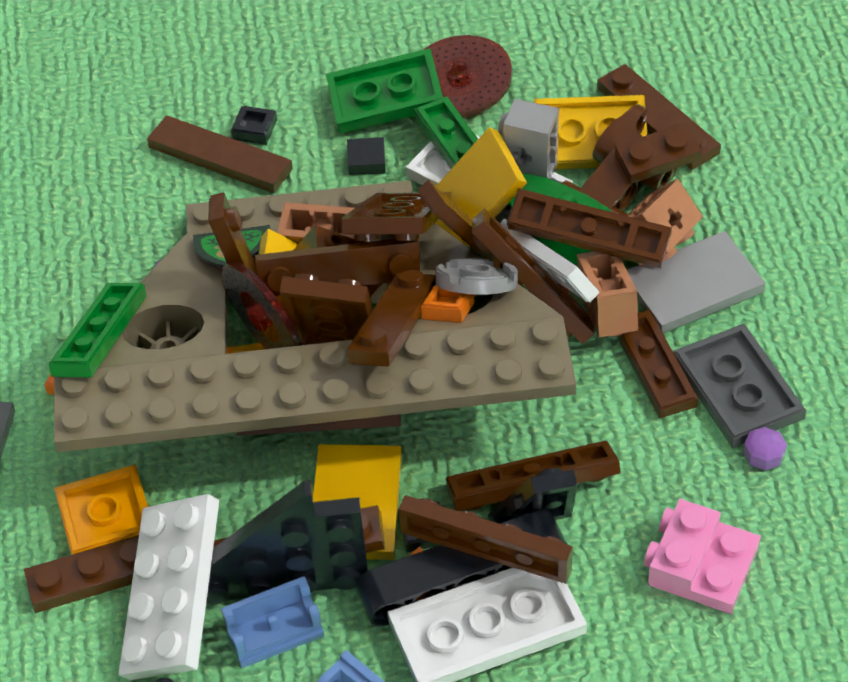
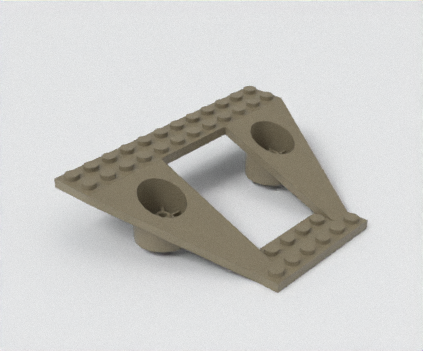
M411 180L232 199L228 200L230 207L236 206L242 220V228L270 225V229L277 232L284 202L356 208L375 193H412L413 191ZM209 202L186 204L187 234L140 282L145 284L147 297L92 378L54 377V444L57 452L576 395V380L563 316L518 283L517 287L512 291L486 295L474 294V304L462 323L424 320L420 316L389 367L353 365L348 363L347 348L353 340L227 354V291L222 277L224 268L215 267L202 261L195 254L193 247V235L213 232L208 222ZM436 223L424 234H419L420 271L423 274L436 275V266L442 264L445 269L446 262H450L453 259L482 258ZM379 234V239L374 241L395 239V234Z

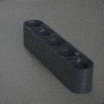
M548 510L534 511L500 523L515 525L524 532L541 537H555L567 544L552 513ZM438 545L363 573L356 580L355 588L371 624L376 627L390 625L388 621L389 611L513 567ZM431 590L425 597L417 600L420 595Z

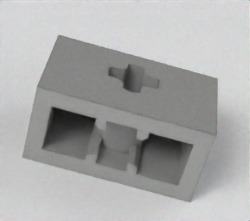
M514 99L509 112L501 115L498 131L503 136V140L522 174H532L551 179L557 165L559 108Z

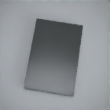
M745 324L738 325L673 351L695 394L732 448L744 444L750 431L762 427L779 430L805 419L806 409Z

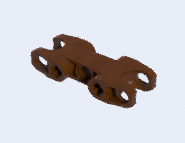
M637 104L612 121L598 139L592 156L601 164L581 188L567 180L562 182V184L590 196L608 207L613 213L627 216L628 214L624 210L643 186L654 191L670 183L676 174L677 168L630 184L615 156V146L643 137L640 134L647 121V108Z

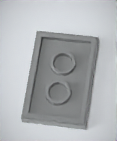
M726 231L678 249L671 258L663 262L661 269L648 265H638L627 270L637 290L638 303L644 311L650 310L662 333L761 294L765 291L766 284Z

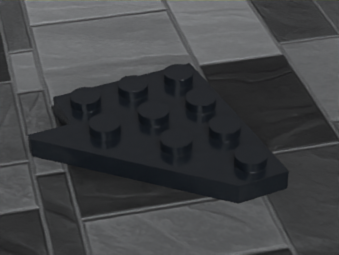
M311 480L300 483L213 548L206 603L221 604L227 600L249 598L305 576L309 585L310 593L316 590L335 588L341 590L354 589L355 582L359 576L368 571L359 497L314 502Z

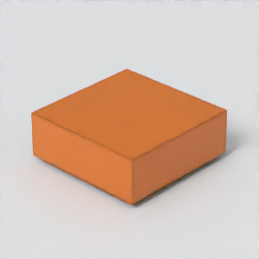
M434 286L421 305L422 319L462 323L474 304V294L457 293Z

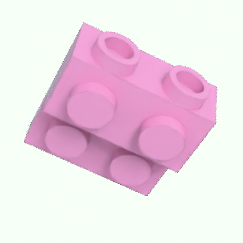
M679 499L675 510L667 507L663 513L659 526V532L664 533L661 542L651 541L646 552L644 566L649 567L648 585L732 614L760 546L761 536L720 522L721 512Z

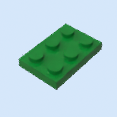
M430 48L326 74L339 134L415 116V108L443 98Z

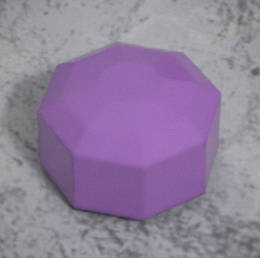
M762 427L750 431L744 443L743 454L750 466L766 471L781 465L786 453L787 444L780 432Z

